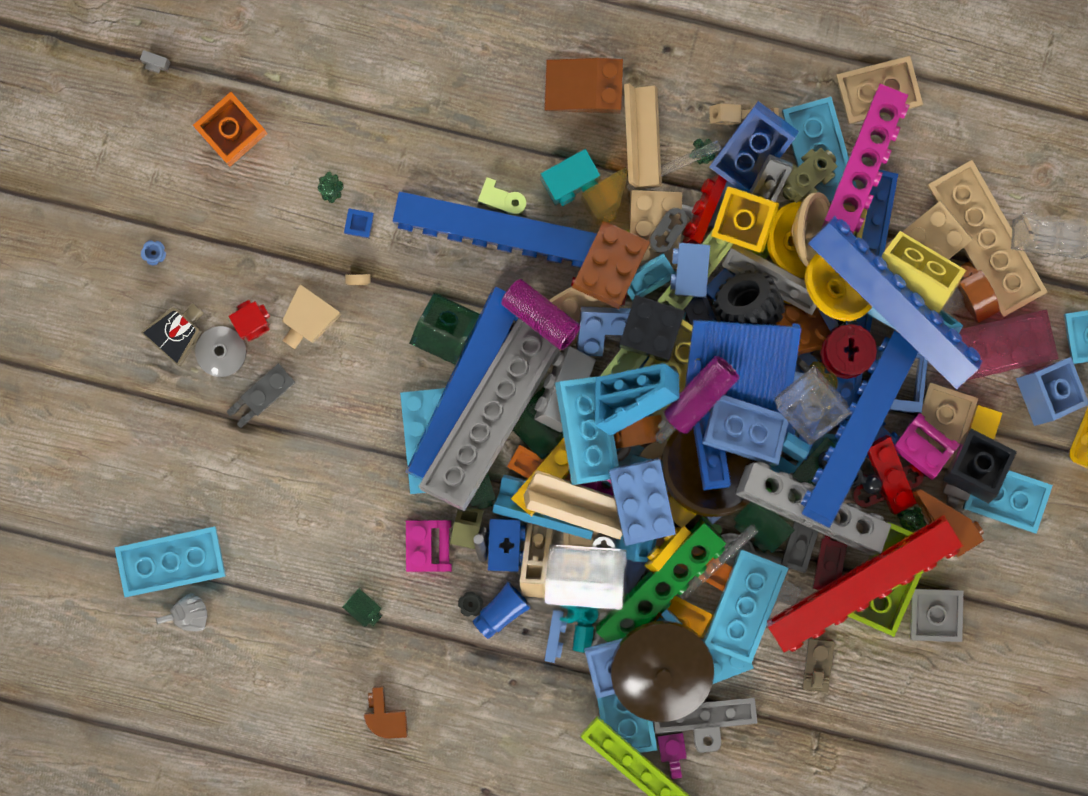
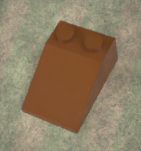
M580 58L547 60L545 111L620 114L623 59Z
M921 489L912 490L916 503L929 524L945 515L963 547L959 548L960 552L953 557H960L984 541L981 536L984 532L977 521L973 522L970 518Z

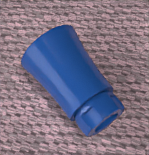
M507 582L494 599L480 611L481 614L472 622L480 633L489 639L532 607L518 589L510 582Z

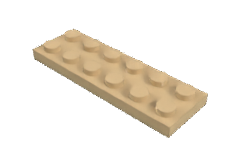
M973 160L927 185L936 203L941 200L973 239L962 249L969 261L978 271L981 270L991 284L998 300L999 314L1002 318L1048 293Z

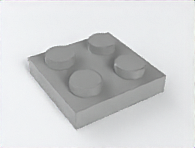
M915 589L911 598L910 640L962 642L964 591Z

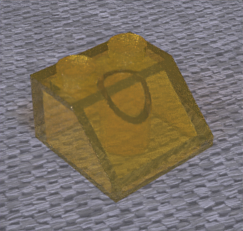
M626 167L581 194V201L596 225L601 222L603 223V221L610 223L617 218L628 174Z

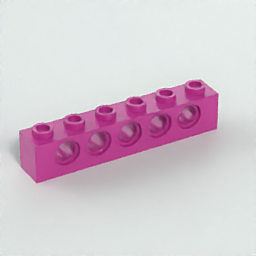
M879 84L822 228L835 216L838 219L844 220L849 225L852 233L854 231L859 233L864 222V218L860 217L863 208L868 210L873 199V195L869 194L872 186H878L883 174L879 172L881 163L886 164L892 150L888 149L890 140L895 142L901 127L896 126L899 118L904 119L908 111L909 104H906L908 94ZM880 113H888L891 120H883L880 117ZM878 135L882 139V143H874L871 140V136ZM865 157L871 159L873 166L864 165L861 159ZM852 181H861L864 184V189L855 188ZM843 204H852L855 207V211H846Z

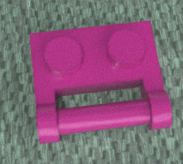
M921 413L914 417L894 444L898 454L931 480L938 475L960 445L954 439L951 441L925 420V416ZM920 428L945 448L943 453L916 433V429Z
M452 520L406 521V572H452V564H449V528H452ZM432 528H439V564H432Z

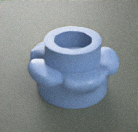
M148 241L141 250V257L147 261V264L157 265L158 262H163L166 257L165 247L159 241ZM153 250L156 251L155 255L151 254Z

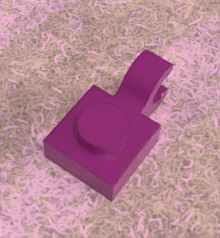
M683 733L657 736L661 762L669 761L671 779L682 778L679 760L687 759Z

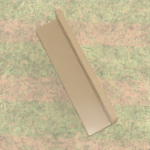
M630 83L624 84L628 181L637 189L661 187L658 89L655 85L635 88Z
M540 471L534 473L523 495L526 509L617 539L621 538L622 531L614 496L579 484L572 485L570 481Z

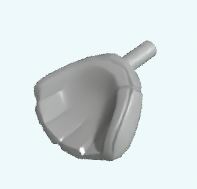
M190 593L174 604L170 609L171 614L156 618L157 625L173 620L174 625L182 628V630L196 632L205 629L207 610L202 599Z

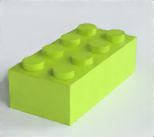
M886 522L891 524L882 552L913 534V532ZM870 555L869 558H868V560L871 559V558H873V557L876 556V555H872V556ZM923 570L914 575L915 579L903 586L901 584L892 588L893 591L888 596L882 599L877 597L870 601V606L863 611L857 612L855 610L847 616L895 637Z

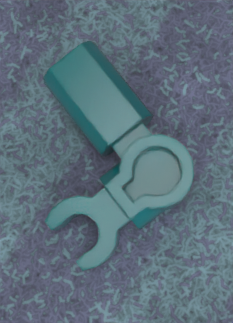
M562 603L561 607L567 608L568 614L565 617H560L559 620L566 623L578 622V625H575L572 650L585 653L584 648L592 646L594 631L592 624L598 618V608L586 603L576 605Z

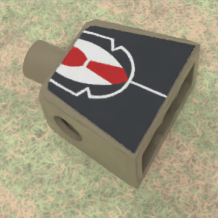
M193 303L183 314L175 307H172L141 333L176 365L181 366L202 334V331L194 324L204 312Z

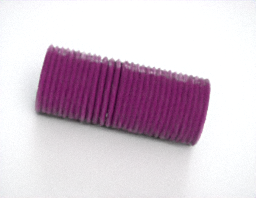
M523 279L515 281L502 298V306L510 310V312L529 325L535 332L540 333L543 338L547 339L549 343L551 342L559 350L565 349L580 330L578 322L574 321L572 317L570 318L560 308H557L555 304L548 301L546 297L538 293Z
M715 356L688 386L679 393V399L670 403L663 410L666 419L682 433H688L739 380V375L728 362L721 357Z

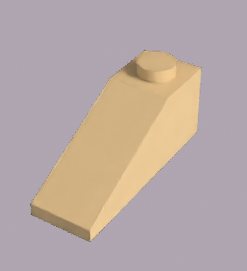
M532 523L527 524L520 576L521 594L524 597L547 598L554 529Z

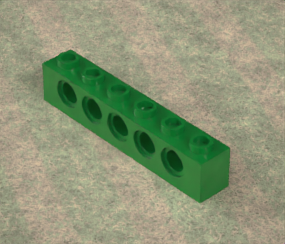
M701 518L689 530L691 534L659 571H649L596 625L597 634L606 642H611L624 638L629 632L643 624L654 622L653 618L659 612L662 614L672 604L671 600L677 594L680 596L688 589L690 585L688 582L694 576L699 577L707 569L706 564L712 558L717 559L724 552V546L726 545L724 537L706 520ZM697 545L705 548L704 553L699 556L691 553L692 549ZM677 564H685L687 566L686 571L681 574L675 573L673 569ZM660 582L669 584V588L664 592H659L655 589L656 585ZM643 600L652 603L650 608L646 610L639 609L638 604ZM626 618L634 621L633 625L629 628H623L620 626V622Z

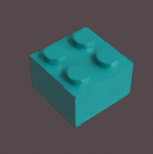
M584 149L540 173V180L554 205L561 204L563 207L573 202L576 194L583 191L585 195L595 190L600 181V174L587 150Z

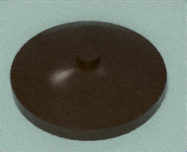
M692 428L688 433H682L678 429L672 433L662 453L661 467L667 490L681 506L698 515L722 517L738 512L751 502L735 493L745 466L757 461L725 451L731 485L726 488L703 490L694 429Z
M654 621L635 628L621 640L611 661V681L617 698L632 714L649 721L669 722L691 714L705 701L713 684L714 664L708 646L694 630L677 622Z

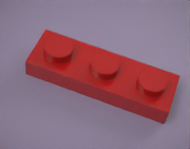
M719 174L706 179L701 187L702 196L692 209L694 215L691 222L684 228L682 243H702L727 182Z
M885 435L873 441L867 454L875 474L881 477L883 481L882 492L889 510L892 514L896 515L917 503L891 437Z

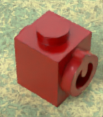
M250 300L241 303L236 307L238 311L228 316L240 338L243 340L247 339L248 342L261 337L270 330L268 327L270 324L267 319L271 316L264 304L259 306L256 301L251 303Z

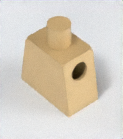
M300 284L282 320L283 323L291 328L282 341L296 349L303 337L314 343L342 314Z

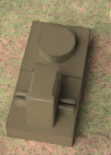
M808 638L803 690L828 693L835 642Z

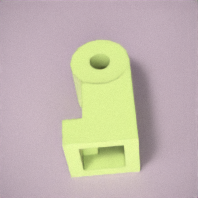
M486 177L478 199L479 204L513 216L523 213L526 207V199L521 193H508L495 188L496 180Z

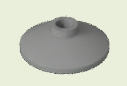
M217 326L208 329L200 336L196 344L195 356L199 366L206 373L215 377H226L237 372L243 365L246 358V346L244 340L240 338L235 330L224 326ZM219 346L224 348V354L221 356H217L215 353V349Z

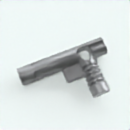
M480 527L479 534L473 538L477 557L481 562H485L488 557L486 551L489 528Z

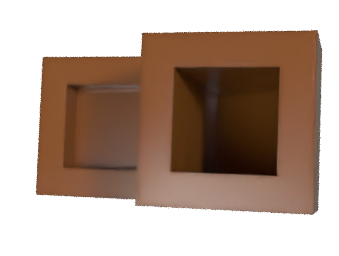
M970 261L961 265L960 267L965 269L966 272L956 288L962 294L965 308L980 323L1000 311L998 300L991 284L981 270L978 271Z
M661 415L642 418L615 433L616 449L665 440Z
M374 686L372 688L373 692L368 693L369 708H374V712L364 714L366 725L375 735L382 738H407L406 710L386 711L384 686Z

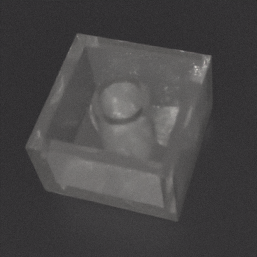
M815 366L774 397L777 410L809 445H812L851 414L847 401Z

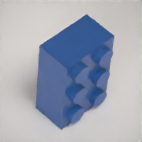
M757 101L712 161L709 168L739 190L749 193L768 155L781 158L799 131Z

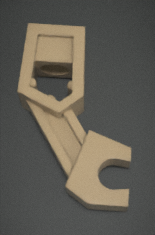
M736 104L709 106L710 124H741L742 120L745 119L751 110H742V106ZM779 108L770 109L779 116Z

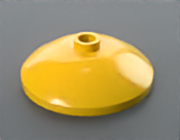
M792 202L781 206L777 210L767 239V247L770 257L776 266L798 278H805L806 266L797 253L792 236L794 219L802 202Z
M818 253L812 257L806 267L805 284L810 298L822 312L834 319L852 321L861 318L872 308Z

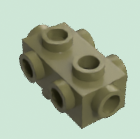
M812 148L801 158L803 163L799 167L793 164V169L782 188L783 197L787 200L793 199L797 203L803 197L805 199L809 194L817 192L818 190L815 187L820 182L826 185L834 178L836 174L833 171L838 166L835 164L836 157L831 151H824L820 148L815 152Z

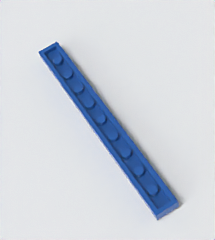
M879 170V172L883 173L877 187L872 186L869 193L873 195V199L867 210L862 239L868 244L869 250L875 256L880 257L885 251L898 179L897 173ZM866 313L859 319L844 321V325H858L870 332L873 317ZM849 345L844 349V353H848V358L853 354V351L849 350ZM863 373L849 379L834 376L828 417L849 421L850 417L846 416V413L852 402L856 404L858 402L859 394L857 392L861 385Z

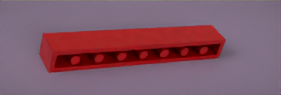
M945 515L767 620V626L784 653L788 650L790 652L796 651L803 646V641L810 637L815 639L824 634L825 628L828 626L843 623L848 619L847 615L855 610L857 612L863 611L870 606V601L879 597V599L888 596L892 593V588L899 584L903 586L915 579L914 575L922 570L924 572L932 570L937 566V561L946 557V559L955 556L960 552L959 548L963 547Z

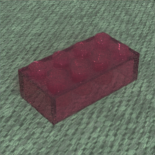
M1047 309L964 328L959 332L962 341L968 347H973L980 354V359L982 360L979 369L966 381L1059 359Z

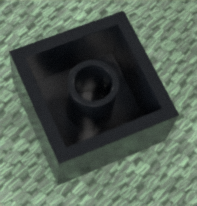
M635 295L618 347L668 363L685 311Z
M970 429L962 437L943 481L990 503L998 496L1017 451Z

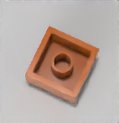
M232 92L228 93L193 124L194 128L229 167L268 134Z

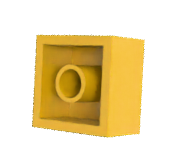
M727 187L711 236L761 253L764 251L780 203L733 187Z

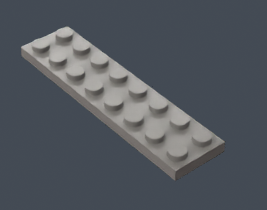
M521 319L517 320L419 485L422 491L463 511L467 508L559 352L557 347L553 346L551 342L549 343L547 339L543 338L537 331L535 332Z

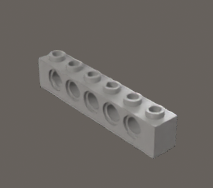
M757 461L745 466L735 493L736 495L871 556L882 552L891 524L884 522L882 516L862 512V508L856 504L842 503L838 511L840 523L834 520L830 528L802 515L805 506L801 505V502L807 490L813 492L814 485L806 482H796L790 474L774 472L770 470L771 467L763 462ZM766 480L772 485L771 493L765 488ZM789 491L795 495L794 503L788 499ZM857 522L861 523L863 527L862 534L857 531Z

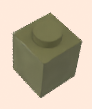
M467 507L463 511L458 508L450 544L475 549L473 538L479 534L484 510Z

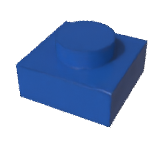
M348 208L344 234L370 239L374 213Z

